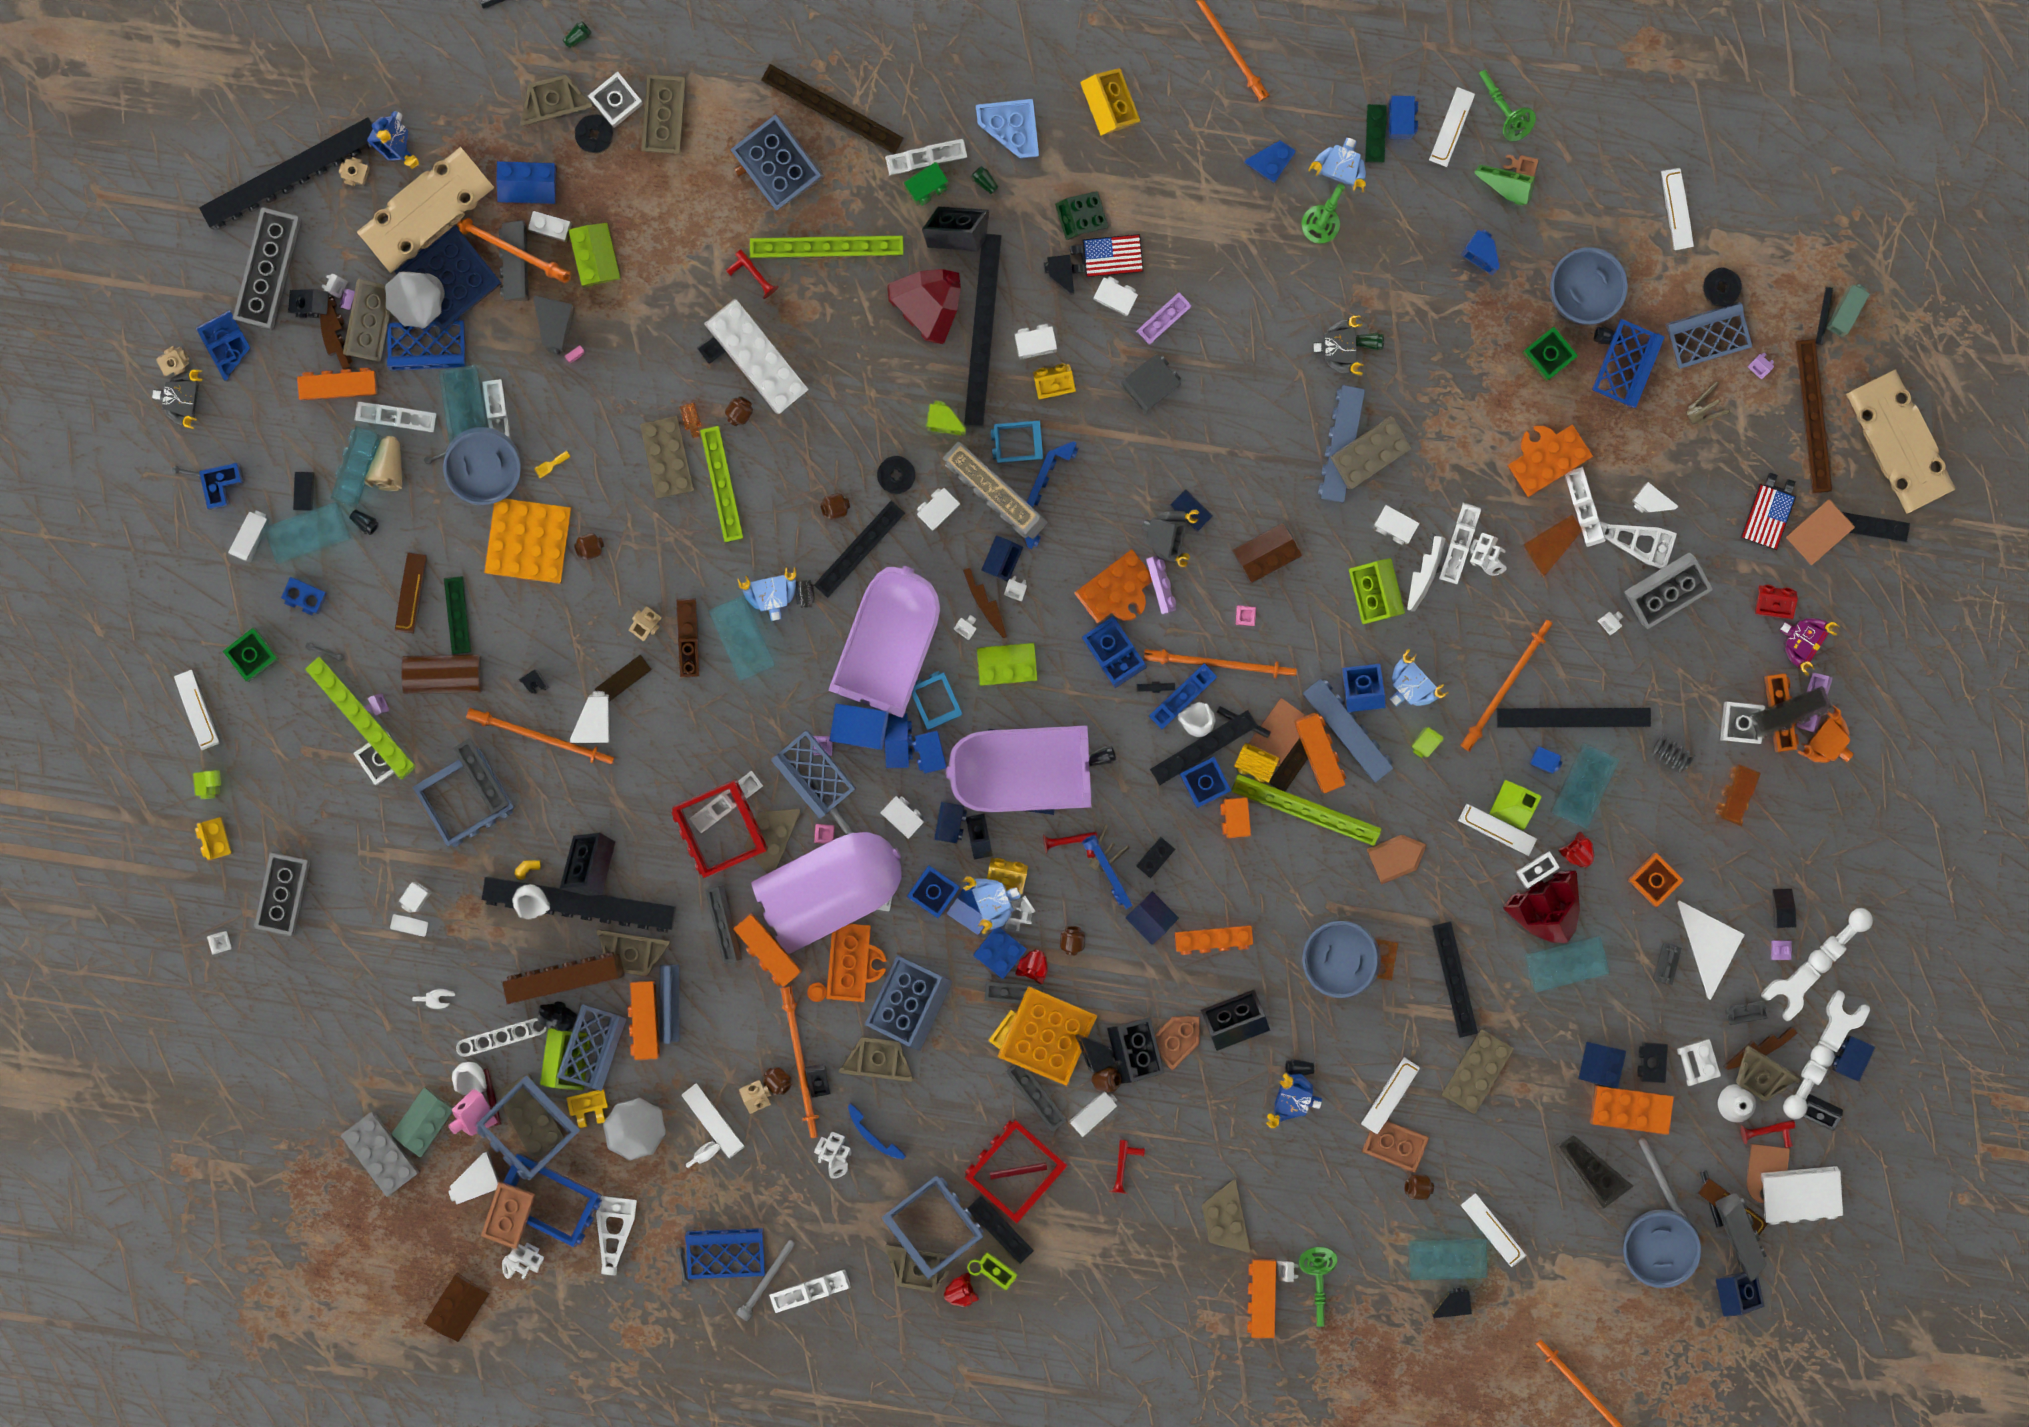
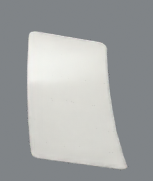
M393 914L390 929L425 937L429 923Z

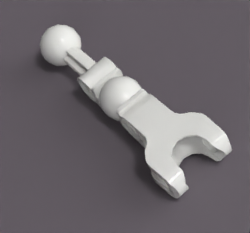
M1858 908L1852 911L1849 915V925L1837 937L1834 935L1830 936L1819 947V950H1815L1810 954L1808 962L1801 965L1788 979L1773 980L1762 992L1761 997L1767 1001L1778 994L1786 995L1788 1005L1782 1013L1785 1021L1791 1020L1802 1010L1804 993L1821 976L1820 974L1826 973L1831 968L1832 962H1835L1846 951L1847 948L1844 945L1857 932H1866L1871 928L1873 917L1868 910Z
M1837 990L1832 995L1826 1006L1829 1022L1820 1037L1819 1045L1815 1046L1811 1051V1060H1808L1801 1073L1804 1080L1797 1093L1787 1097L1784 1101L1783 1110L1789 1118L1800 1119L1806 1114L1807 1103L1805 1100L1813 1085H1819L1828 1070L1826 1068L1834 1062V1053H1837L1849 1030L1862 1026L1870 1012V1007L1865 1004L1859 1006L1854 1014H1846L1842 1008L1845 994L1840 990Z

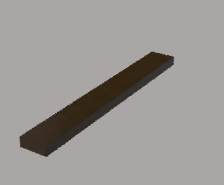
M769 64L761 79L763 83L892 154H896L904 140V137L772 64Z

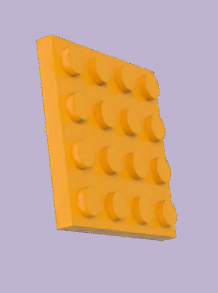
M505 498L494 503L484 573L561 584L571 507Z
M1028 986L997 1057L1067 1086L1081 1054V1049L1075 1035L1080 1034L1088 1037L1097 1015Z

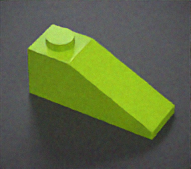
M1424 727L1411 745L1414 749L1413 753L1420 758L1423 756L1429 757L1444 737L1429 727Z

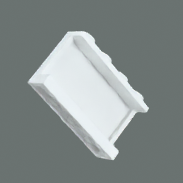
M1837 1166L1761 1173L1765 1210L1763 1215L1766 1223L1775 1225L1780 1224V1221L1796 1223L1801 1219L1816 1221L1823 1217L1836 1219L1838 1216H1843L1841 1174Z

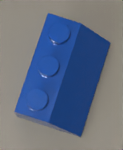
M497 161L496 182L498 202L555 204L556 164Z
M1477 230L1461 255L1493 276L1500 267L1495 241L1486 230Z

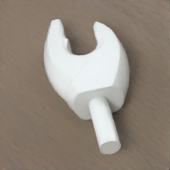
M436 989L426 993V997H413V1001H425L426 1006L430 1008L444 1009L450 1006V1004L441 1003L439 997L455 996L456 994L449 990Z
M713 1141L704 1144L694 1154V1158L686 1163V1167L689 1168L696 1162L701 1164L708 1161L717 1153L720 1146Z

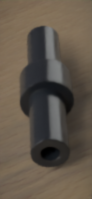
M1160 681L1152 682V684H1137V692L1152 691V693H1160V691H1175V683H1160Z

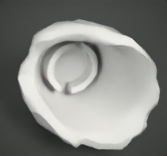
M1202 702L1191 704L1190 707H1186L1178 714L1179 721L1184 729L1195 737H1203L1210 733L1216 721L1209 705Z
M533 884L520 887L513 897V906L519 917L529 920L537 918L538 915H543L547 910H550V903L544 892Z
M464 1062L453 1071L452 1082L456 1092L461 1095H467L473 1089L480 1093L486 1091L485 1074L477 1063Z

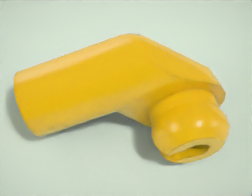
M541 860L523 861L515 869L516 878L524 880L529 870H541Z

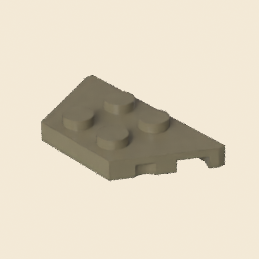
M566 74L528 84L521 126L591 109L593 105Z
M800 809L758 812L755 820L768 849L753 858L767 874L777 869L801 812ZM750 834L744 846L747 851L756 847Z
M597 930L603 954L614 952V955L620 954L624 973L648 976L670 945L668 940Z
M861 1037L839 1070V1073L913 1082L899 1041Z
M1749 1045L1745 1049L1736 1080L1740 1087L1765 1102L1776 1094L1786 1091L1788 1085L1794 1082L1798 1084L1802 1081L1798 1075Z
M1234 1179L1201 1204L1209 1243L1249 1253L1251 1252L1236 1179Z
M886 1245L885 1247L897 1286L936 1292L959 1259V1257L928 1280L903 1247ZM916 1249L931 1270L950 1256L948 1254Z

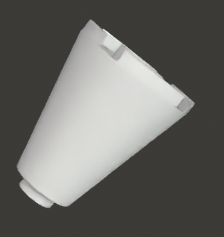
M1733 1084L1721 1091L1717 1105L1719 1112L1725 1119L1731 1122H1743L1753 1115L1756 1108V1098L1754 1094L1738 1084Z

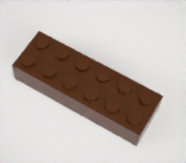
M614 952L599 955L600 959H596L595 956L581 959L579 964L575 960L563 963L562 968L554 965L543 968L544 972H540V969L525 972L526 976L523 977L521 973L507 976V981L502 982L506 1003H516L625 977L620 954L614 955Z

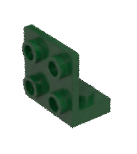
M1097 191L1069 197L1055 203L1066 240L1073 239L1081 234L1108 228Z

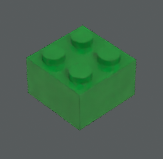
M937 162L904 182V187L916 206L919 204L924 206L931 201L933 195L937 194L939 196L948 190L947 186H949V181Z
M1554 326L1522 352L1546 382L1578 356Z
M256 628L250 629L223 650V653L246 682H250L279 659Z

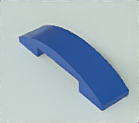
M1204 663L1158 706L1149 717L1162 730L1209 686L1217 676Z
M852 1103L848 1105L854 1125L873 1147L891 1157L905 1159L906 1155L893 1142L888 1148L860 1122L865 1116Z

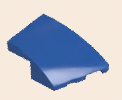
M230 310L196 328L224 381L229 378L233 369L237 367L242 357L250 349Z

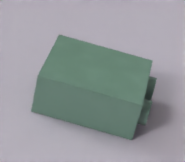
M1853 284L1846 289L1826 329L1841 337L1849 334L1870 295L1866 291V287L1860 284Z

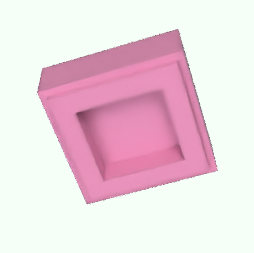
M579 345L565 355V358L569 363H572L584 355L585 351Z
M1237 605L1235 625L1255 626L1256 607Z
M816 824L814 843L827 844L833 841L835 825Z

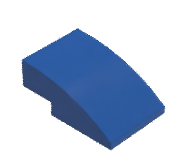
M1114 616L1082 636V639L1114 688H1117L1147 668Z
M835 704L829 741L883 750L889 712Z

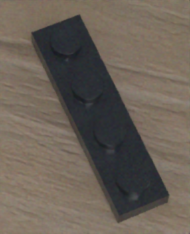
M1842 512L1855 526L1849 532L1851 534L1907 542L1910 523Z
M981 1195L967 1208L1019 1264L1034 1251Z

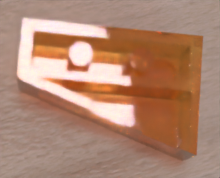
M1570 515L1521 545L1541 578L1548 573L1582 532V529L1574 516Z
M1740 764L1732 767L1729 774L1731 780L1729 785L1726 784L1723 788L1721 795L1724 797L1722 802H1718L1714 811L1716 813L1715 818L1734 826L1742 827L1743 815L1748 810V803L1754 794L1761 773Z

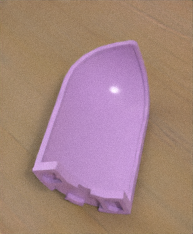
M903 566L902 569L887 567L880 571L869 583L828 690L858 702L863 699V704L902 718L935 632L940 612L938 594L932 584L921 576L914 574V569Z
M1087 726L982 731L964 737L952 748L950 767H946L947 778H951L954 796L964 806L973 810L1005 812L1091 807Z
M868 832L850 833L752 881L751 884L757 902L761 903L766 911L763 913L769 927L773 925L776 930L777 941L789 955L872 913L887 903L897 891L902 878L899 860L901 854L897 848H893L880 835Z

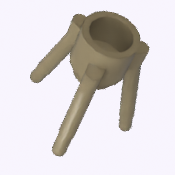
M1715 382L1693 404L1688 406L1689 410L1686 411V414L1693 425L1695 423L1699 425L1704 421L1730 413L1729 410L1703 417L1706 415L1705 411L1720 403L1719 399L1703 408L1700 405L1696 407L1718 386V382Z
M1108 824L1104 825V828L1100 834V837L1098 839L1099 846L1101 845L1102 840L1105 836ZM1112 842L1104 852L1105 857H1107L1112 848L1115 846L1114 842ZM1127 845L1121 851H1119L1112 859L1108 861L1109 864L1111 865L1113 862H1115L1121 855H1123L1130 848V846ZM1097 857L1089 858L1091 861L1088 865L1101 873L1104 869Z

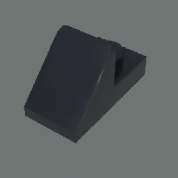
M819 1064L805 1067L812 1098L831 1094L825 1065Z

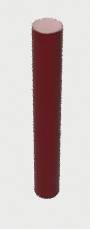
M487 1068L483 1069L487 1084L486 1094L490 1109H492L497 1102L489 1069ZM498 1111L494 1115L497 1120V1123L494 1124V1126L502 1124Z
M1045 1162L989 1173L990 1179L993 1180L1048 1169Z

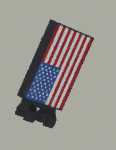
M1140 234L1083 239V245L1070 246L1071 255L1081 254L1082 264L1072 265V274L1086 272V278L1144 273Z
M1769 473L1765 485H1758L1740 538L1777 551L1796 496L1791 495L1796 481L1787 479L1783 489L1774 486L1778 475Z

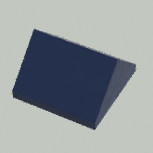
M1153 891L1125 917L1151 945L1163 936L1179 919Z

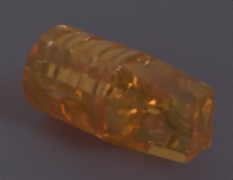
M695 402L678 407L684 421L685 430L690 429L692 438L700 436L698 426L702 425L700 418H698Z

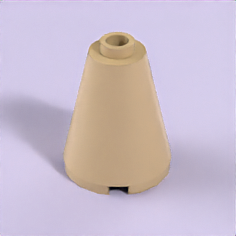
M386 436L385 439H381L364 479L366 485L373 487V484L379 486L378 489L386 491H399V488L402 489L401 446L396 437Z

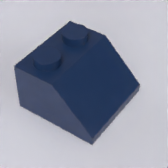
M941 802L934 840L956 844L958 840L962 841L964 829H960L961 821L965 822L967 810H964L963 805Z
M1848 1036L1840 1046L1842 1049L1840 1055L1835 1056L1832 1066H1834L1833 1071L1859 1082L1876 1047L1855 1037Z
M1586 1042L1578 1079L1618 1088L1626 1051Z
M1739 1272L1716 1279L1724 1317L1743 1315L1765 1307L1758 1276L1750 1281L1744 1272Z

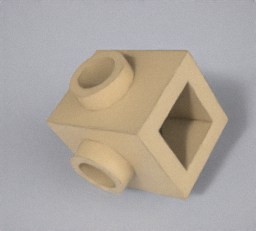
M352 157L351 160L346 159L345 163H341L339 169L340 177L345 180V184L365 186L370 167L362 164L363 160Z
M174 346L163 351L164 354L156 359L164 376L173 372L175 375L185 371L184 367L189 364L188 354L185 350H182L181 346L176 349Z
M646 606L642 612L638 610L632 618L634 622L629 631L642 641H645L650 634L654 635L660 628L658 623L662 617Z
M760 1080L739 1089L743 1102L750 1114L771 1105L768 1098L771 1096V1093L767 1086L763 1087Z

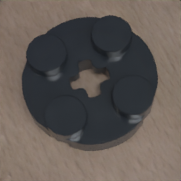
M588 115L582 118L575 127V139L582 150L598 154L607 150L611 145L613 129L608 120L600 115ZM592 129H594V131H599V133L597 134V139H594V137H589V135L591 134L590 131Z
M1723 267L1712 270L1704 278L1703 282L1705 298L1712 305L1728 306L1735 302L1742 289L1739 276L1732 270ZM1719 282L1727 284L1725 292L1717 289Z
M891 456L886 458L879 466L877 479L885 491L891 494H902L912 487L915 481V469L906 458ZM894 470H898V473H902V476L899 477V480L895 481V479L891 477V474L894 473Z
M557 1001L554 1004L540 1005L537 1018L543 1026L551 1029V1026L557 1027V1031H568L574 1027L577 1014L567 1008L565 1003Z

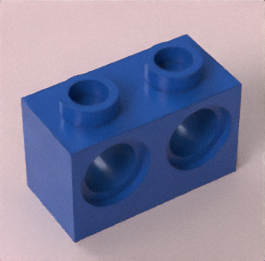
M290 577L281 598L285 600L284 604L293 608L298 605L303 607L302 612L313 615V613L319 614L328 593ZM293 588L299 590V596L296 599L290 596V591ZM310 596L317 598L315 606H309L308 598Z

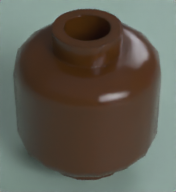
M741 396L733 398L725 410V415L728 417L727 421L734 426L746 424L753 413L752 403Z
M835 493L825 496L823 502L820 503V508L824 517H827L829 520H835L847 515L850 503L847 497L844 498L841 493Z
M594 533L578 537L574 544L577 556L584 560L600 556L604 547L602 538L600 536L597 537Z
M1067 926L1061 932V950L1071 956H1075L1078 952L1084 950L1085 933L1081 931L1080 927Z
M781 1067L769 1068L763 1075L765 1077L763 1085L767 1086L768 1090L774 1095H784L792 1086L790 1075Z
M1105 1068L1094 1073L1092 1076V1083L1098 1092L1113 1093L1121 1085V1075L1115 1068Z
M1411 1175L1405 1181L1404 1191L1412 1200H1427L1430 1194L1434 1192V1184L1426 1175Z

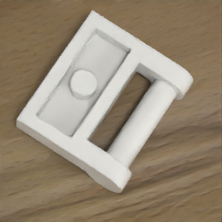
M1710 1039L1677 1049L1688 1079L1686 1080L1687 1086L1721 1076ZM1690 1051H1693L1700 1075L1698 1077L1694 1076L1688 1056Z

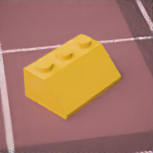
M1120 68L1095 74L1080 82L1101 136L1141 122Z

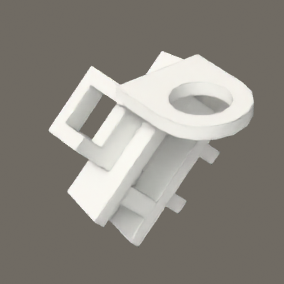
M1482 533L1479 540H1473L1469 553L1472 554L1470 562L1473 566H1481L1491 576L1502 574L1507 567L1498 557L1500 552L1505 553L1506 550L1495 546L1498 540L1497 537Z
M1026 896L1011 901L1014 911L1011 912V916L1005 924V929L1011 928L1019 931L1020 923L1032 924V913L1036 911Z
M831 1132L828 1139L821 1137L814 1153L819 1154V1163L822 1160L829 1162L830 1177L839 1178L846 1174L848 1167L846 1158L848 1155L851 1156L852 1153L851 1148L843 1145L845 1136ZM843 1169L840 1173L834 1174L837 1170Z
M526 1243L525 1246L519 1244L518 1249L512 1248L511 1253L505 1256L502 1261L504 1276L509 1279L517 1271L523 1274L521 1278L524 1279L529 1269L538 1273L539 1267L544 1260L543 1256L537 1254L539 1248L529 1243Z

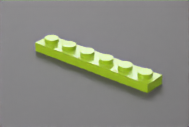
M715 426L701 429V437L724 542L743 539L720 428Z

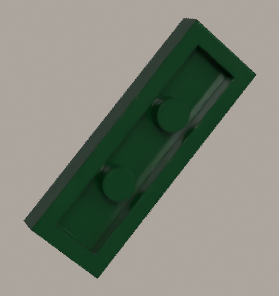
M1367 104L1366 163L1385 162L1387 105Z

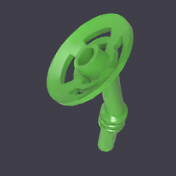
M1486 69L1482 70L1479 74L1488 87L1489 94H1492L1491 98H1494L1493 101L1497 102L1507 116L1503 126L1504 137L1509 141L1523 139L1535 125L1536 115L1534 111L1528 107H1523L1512 112L1503 99L1504 95H1501L1502 92L1498 91L1499 87L1495 86ZM1527 112L1529 114V121H1527ZM1523 126L1525 127L1521 132L1515 134V131L1522 129Z
M1337 185L1334 193L1325 205L1314 206L1304 214L1302 230L1310 241L1320 244L1327 243L1338 234L1340 220L1335 209L1338 205L1337 201L1345 188L1344 185ZM1314 212V215L1310 219V223L1307 224V219L1309 215ZM1317 217L1318 219L1315 224H1312L1314 218ZM1327 224H1330L1329 228L1325 231ZM1332 224H1335L1334 231L1328 236L1327 233L1332 229ZM1313 229L1315 232L1320 233L1321 238L1314 237L1309 231Z
M1325 1247L1308 1249L1299 1258L1300 1268L1307 1274L1316 1275V1293H1314L1316 1297L1314 1300H1316L1315 1304L1317 1307V1327H1325L1324 1304L1326 1302L1324 1300H1326V1297L1324 1296L1326 1293H1324L1323 1275L1331 1272L1337 1265L1336 1254L1331 1249ZM1314 1254H1325L1324 1257H1313ZM1306 1259L1308 1260L1307 1267L1304 1266V1262Z

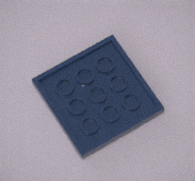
M456 225L430 246L421 249L414 258L409 259L394 271L396 275L400 272L431 274L440 280L445 294L441 304V314L433 321L441 331H444L502 284Z

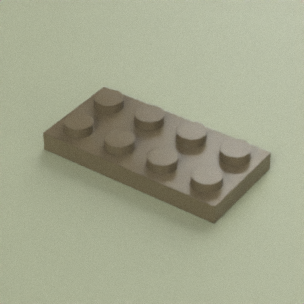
M647 74L642 152L680 154L685 77Z
M357 279L344 345V355L381 362L390 312L386 309L384 284Z
M678 416L641 423L640 428L656 499L694 491Z
M1389 416L1330 456L1347 488L1353 489L1412 448L1395 418Z
M1480 1029L1441 1095L1471 1113L1476 1114L1514 1048Z
M530 1074L525 1075L534 1083ZM525 1076L496 1091L495 1093L499 1101ZM524 1087L503 1106L531 1159L554 1148L564 1139L555 1119Z

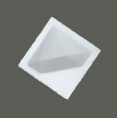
M227 931L207 936L212 955L232 949Z

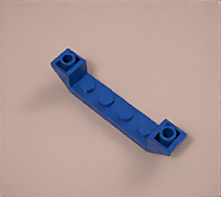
M1073 441L1048 451L1027 500V503L1032 508L1034 505L1038 506L1042 495L1039 492L1042 487L1046 488L1049 481L1047 473L1049 469L1053 471L1057 462L1054 457L1057 456L1066 461H1070V458L1075 459L1079 449L1076 448V442ZM1037 535L1034 539L1030 537L1024 538L1028 548L1032 550L1033 546L1037 547L1041 536Z

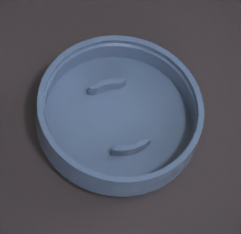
M1590 247L1574 250L1563 257L1555 266L1549 284L1550 297L1557 311L1567 320L1579 325H1596L1610 319L1622 307L1628 288L1626 273L1620 262L1610 253Z
M487 427L468 429L457 435L445 452L443 472L446 483L456 496L466 502L477 505L499 502L514 490L520 477L521 459L519 451L513 441L498 430Z
M1333 921L1320 926L1311 934L1305 944L1302 961L1306 977L1315 989L1330 997L1349 998L1363 993L1373 984L1380 970L1381 954L1377 941L1366 928L1354 922Z
M1665 1209L1652 1210L1636 1218L1629 1226L1624 1238V1259L1630 1272L1642 1283L1656 1288L1674 1287L1686 1281L1695 1272L1701 1256L1700 1238L1694 1225L1683 1215Z

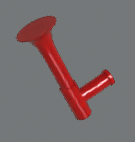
M739 250L735 254L739 260L726 269L728 274L732 276L734 272L744 265L763 288V299L772 295L779 288V286H772L764 279L743 250Z
M1095 831L1055 839L1047 838L1043 834L1045 852L1047 854L1048 850L1055 846L1081 843L1089 836L1096 835L1097 837V833ZM1086 850L1087 858L1096 856L1094 851Z
M1791 1120L1756 1129H1746L1741 1125L1742 1140L1746 1145L1747 1141L1752 1137L1782 1131L1784 1147H1792L1793 1144L1789 1130L1795 1128V1122Z
M1120 1140L1116 1182L1113 1189L1108 1192L1128 1194L1123 1186L1127 1154L1144 1157L1145 1148L1128 1147V1141Z

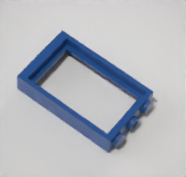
M522 1154L516 1155V1158L525 1167L533 1169L538 1164V1162ZM513 1164L504 1183L516 1187L521 1177L516 1172L518 1169ZM544 1166L538 1173L590 1199L572 1236L530 1215L526 1224L572 1247H577L578 1244H582L585 1238L583 1233L586 1227L589 1228L593 1222L594 1217L592 1215L594 1210H598L602 1203L600 1199L602 1194Z

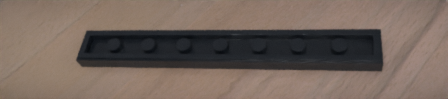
M1497 708V728L1651 727V708Z

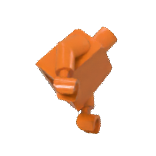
M1833 705V713L1826 712L1830 717L1825 719L1818 728L1817 733H1814L1807 744H1801L1804 746V750L1802 752L1798 750V754L1806 756L1813 762L1820 763L1835 761L1838 756L1846 762L1852 758L1854 753L1846 747L1851 741L1849 738L1850 732L1846 721L1841 715V711Z

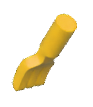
M565 451L555 457L553 461H546L534 468V470L541 479L552 472L555 465H559L571 456L568 451Z

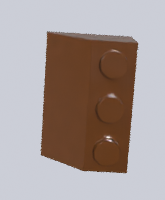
M1283 523L1232 550L1250 584L1302 556L1294 539Z
M456 1273L424 1324L441 1335L459 1342L488 1297L489 1292Z

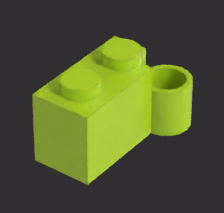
M220 770L193 773L195 796H201V799H213L215 794H220Z
M986 1251L980 1260L972 1259L968 1263L970 1274L979 1275L982 1272L1005 1291L1018 1276V1273L989 1251ZM978 1262L981 1269L978 1272L971 1271V1263Z

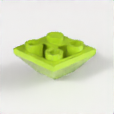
M1505 780L1489 815L1524 831L1542 796Z

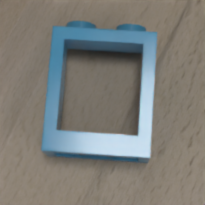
M1040 421L994 424V429H991V441L995 440L996 448H992L993 460L997 459V464L1043 460ZM1033 427L1035 455L1001 457L999 430Z
M939 671L930 674V679L922 681V678L917 680L912 691V696L927 730L963 715L945 673L940 674ZM942 679L955 710L929 721L916 690Z

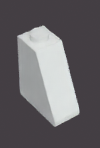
M255 510V513H248L229 550V554L252 562L269 523V520L265 518L266 514Z
M594 691L593 695H589L570 738V743H609V695H605L604 691Z
M1102 1092L1070 1120V1123L1084 1137L1117 1107L1115 1103L1117 1101L1116 1097L1110 1092Z
M488 1151L484 1152L450 1186L449 1195L452 1202L455 1201L456 1204L497 1189L500 1181Z

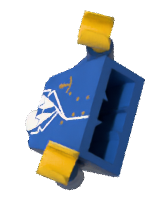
M393 111L390 117H380L372 123L373 130L367 141L388 161L403 159L404 164L410 166L411 169L419 165L416 156L411 155L407 150L409 132L401 124L403 117L401 113Z
M1284 1073L1283 1080L1279 1081L1281 1086L1274 1105V1113L1276 1114L1269 1113L1267 1118L1270 1121L1266 1122V1124L1270 1128H1276L1279 1122L1305 1116L1309 1107L1320 1108L1322 1098L1313 1096V1085L1302 1074L1290 1075Z

